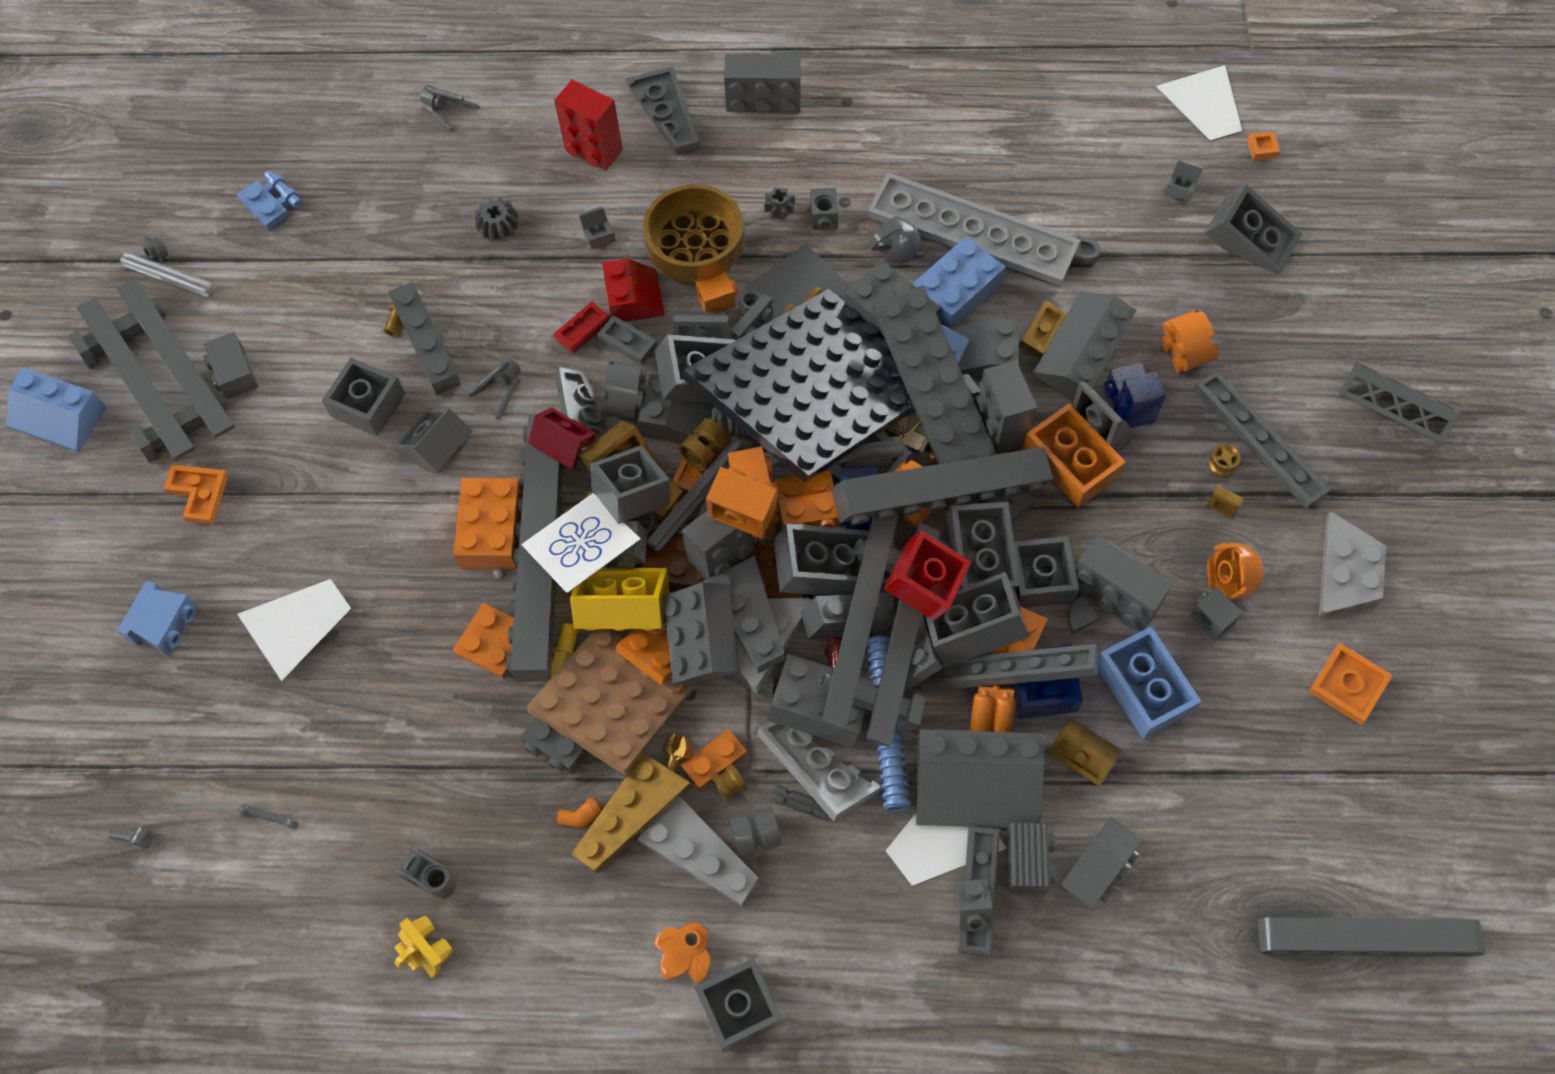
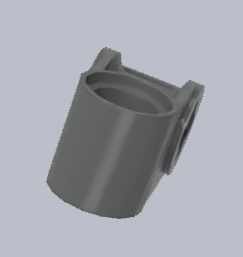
M411 845L409 848L410 854L401 867L396 868L393 872L436 898L444 899L451 896L457 887L455 876L444 865L435 861L427 853ZM445 875L444 883L434 888L433 883L438 876Z

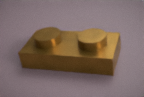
M1045 300L1020 341L1019 346L1041 358L1067 313Z

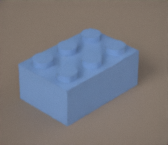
M965 237L912 285L916 288L925 287L929 298L941 307L940 324L950 327L959 325L1002 286L1006 267L968 237Z
M1152 626L1099 654L1098 671L1143 740L1193 714L1202 702Z

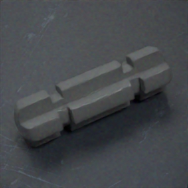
M781 785L775 786L771 796L773 802L781 805L786 803L787 807L809 815L814 813V817L823 820L828 817V814L812 796L795 790L790 792L787 787Z

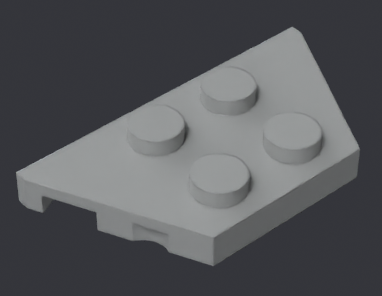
M1329 512L1326 516L1319 605V616L1322 617L1343 609L1344 611L1355 609L1359 605L1367 606L1379 603L1383 599L1386 546L1332 512Z
M768 598L784 651L803 624L801 611L812 599ZM735 636L739 674L744 676L751 690L758 693L775 665L758 673Z

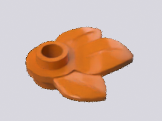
M691 922L682 926L681 929L675 927L666 928L657 935L653 944L664 952L660 963L661 974L664 979L676 978L685 972L697 984L705 979L711 966V957L706 949L709 943V934L703 925ZM690 933H694L697 936V943L695 945H691L687 940Z

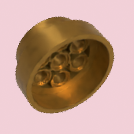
M688 184L672 188L661 194L651 203L643 219L645 246L651 262L661 272L681 284L696 286L695 281L707 280L727 272L738 260L744 247V223L738 204L727 193L712 186Z

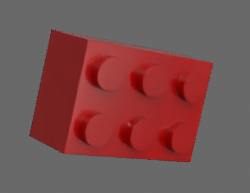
M571 79L554 100L565 151L571 156H577L587 161L593 167H599L607 171L623 151L615 100Z

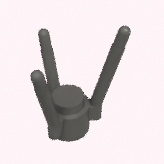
M426 85L420 95L421 102L426 105L425 111L435 116L450 131L453 130V126L436 111V109H442L446 105L447 100L474 109L480 108L478 104L464 100V97L461 95L440 90L432 85Z
M504 357L494 370L469 390V395L473 396L493 379L501 385L510 384L496 414V419L501 418L515 387L521 381L517 376L521 372L519 365L511 358Z

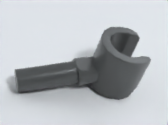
M138 826L133 835L111 830L108 837L125 840L144 849L148 846L154 834Z

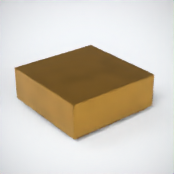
M1217 486L1207 506L1233 519L1244 498Z

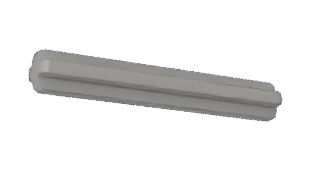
M125 252L120 259L124 267L199 295L211 297L215 291V287L209 281L131 252Z

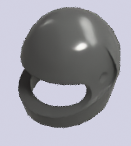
M894 216L874 234L868 246L872 251H877L886 246L891 247L892 249L887 256V260L903 263L916 255L920 248L921 238L916 226L905 219Z

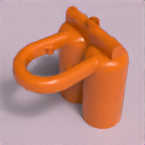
M1004 685L979 686L978 693L975 694L969 731L1012 732L1016 707L1014 690L1008 689Z

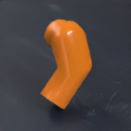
M589 798L576 811L560 809L557 816V824L586 828L601 813V802L596 798Z

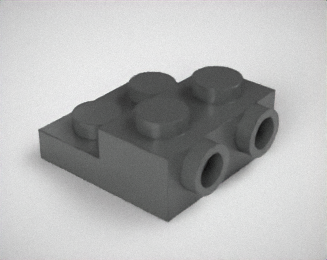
M536 717L521 735L525 744L523 748L535 757H538L540 754L549 759L547 763L560 773L566 770L573 775L589 753L570 738L565 737Z

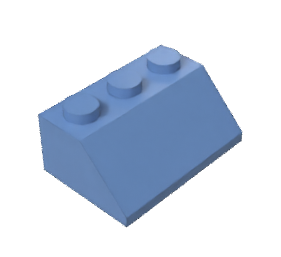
M22 368L8 389L6 426L79 452L107 407L93 391Z

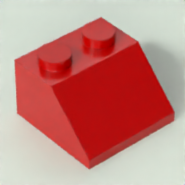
M628 258L602 262L611 317L614 315L622 321L628 322L665 316L657 269Z

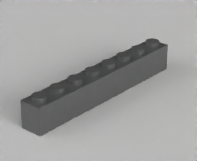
M1040 447L842 480L831 491L840 523L851 521L852 525L865 523L869 521L870 517L875 516L878 517V520H885L894 517L895 513L903 512L907 516L916 514L921 511V508L929 507L930 511L945 508L948 503L966 505L972 502L971 499L979 498V502H985L996 498V495L1003 494L1004 498L1020 494L1021 490L1035 493L1043 490L1044 484L1053 480V475L1045 449Z

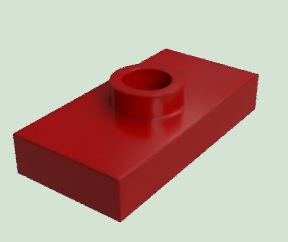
M591 301L553 334L554 339L570 353L574 354L601 331L611 318Z

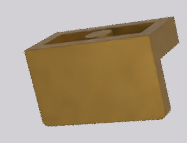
M1069 718L1047 754L1100 786L1122 750L1074 719Z

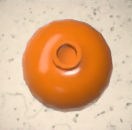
M1221 543L1214 547L1213 550L1217 551L1214 557H1209L1207 561V578L1210 588L1212 590L1219 588L1231 601L1253 595L1260 588L1264 577V567L1259 554L1250 546L1240 543Z

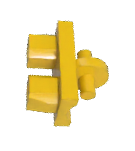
M423 916L412 923L406 918L399 924L402 929L398 937L402 942H399L394 947L400 954L394 963L398 969L409 966L413 972H416L422 966L433 979L440 974L441 965L452 955V947L443 938L432 946L427 943L425 939L432 935L435 930L427 916Z

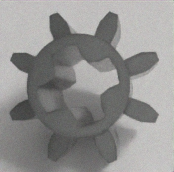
M774 187L770 194H765L764 211H770L772 219L785 220L789 213L794 214L795 195L789 196L788 188Z

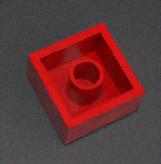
M921 530L906 543L884 590L934 621L950 609L971 561Z

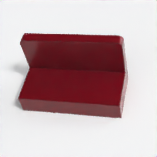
M551 407L535 415L528 443L572 469L576 467L580 450L594 442L596 433Z

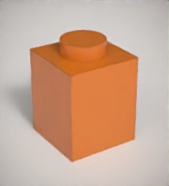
M726 272L707 280L695 281L697 297L704 312H721L736 306L735 295H738V289L735 281L729 280Z

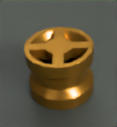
M1230 444L1218 445L1208 460V469L1218 477L1232 475L1240 463V452Z
M733 764L728 765L722 774H715L711 777L718 792L727 803L733 800L734 794L738 792L743 793L748 790L744 779Z

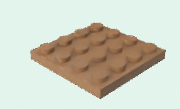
M609 629L593 630L527 705V712L542 722L547 723L565 737L570 738L574 743L612 768L626 775L694 691L695 684H673L671 676L660 685L616 652L617 644L624 638Z

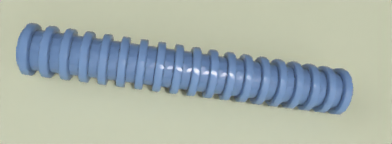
M885 636L872 637L867 641L866 645L868 648L867 656L869 657L868 665H870L868 670L872 674L869 679L874 681L872 686L877 688L879 687L890 638ZM898 721L896 722L891 746L886 747L878 744L880 746L877 748V752L881 754L878 757V761L882 763L879 766V770L883 773L880 775V779L884 782L881 788L885 791L882 794V798L886 800L883 807L888 811H901L911 806V801L907 800L910 792L906 790L909 784L905 781L908 775L904 772L906 763L903 762L905 760V754L902 753L904 745L901 744L903 736L900 735L902 731L896 729Z

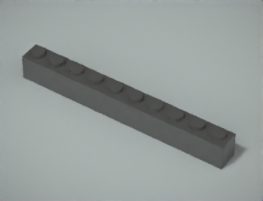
M529 415L528 426L523 428V439L527 446L526 450H522L521 453L522 466H525V473L520 474V489L523 490V498L518 499V513L521 515V523L516 524L517 540H520L519 548L514 550L515 565H518V571L512 577L513 591H516V599L511 600L510 604L511 617H514V627H509L508 639L509 644H512V654H507L506 658L507 671H511L515 682L549 681L552 671L557 582L521 544L561 516L563 464L528 443L535 415Z

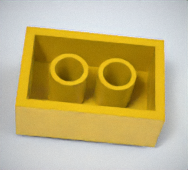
M600 568L573 589L570 604L574 629H585L588 631L596 629H614L617 631L625 629H643L647 631L662 629L665 618L663 596L670 594L667 568Z

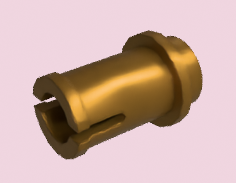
M391 305L389 308L391 313L383 332L388 336L398 338L403 324L394 305Z

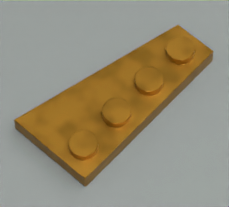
M643 753L571 855L596 873H599L628 847L629 841L638 833L642 834L649 828V823L662 811L665 813L674 805L672 802L683 792L686 794L693 785Z

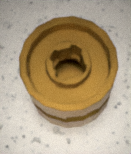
M705 418L694 430L695 435H689L679 446V451L684 459L694 468L704 472L715 461L716 455H720L731 442V438L726 430L709 418Z

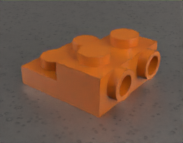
M830 470L823 471L807 483H804L797 476L774 479L779 496L777 500L782 528L786 523L832 528L841 526L831 491L834 485Z

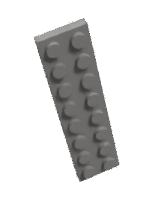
M887 172L867 210V217L886 223L894 216L905 219L916 226L920 236L950 247H954L963 238L968 237L1004 266L1059 286L1062 285L1080 244L1079 239Z

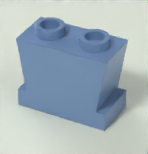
M146 581L117 632L128 642L139 645L142 640L169 656L171 651L179 644L185 626L193 619L197 605L187 595L162 591L157 584Z

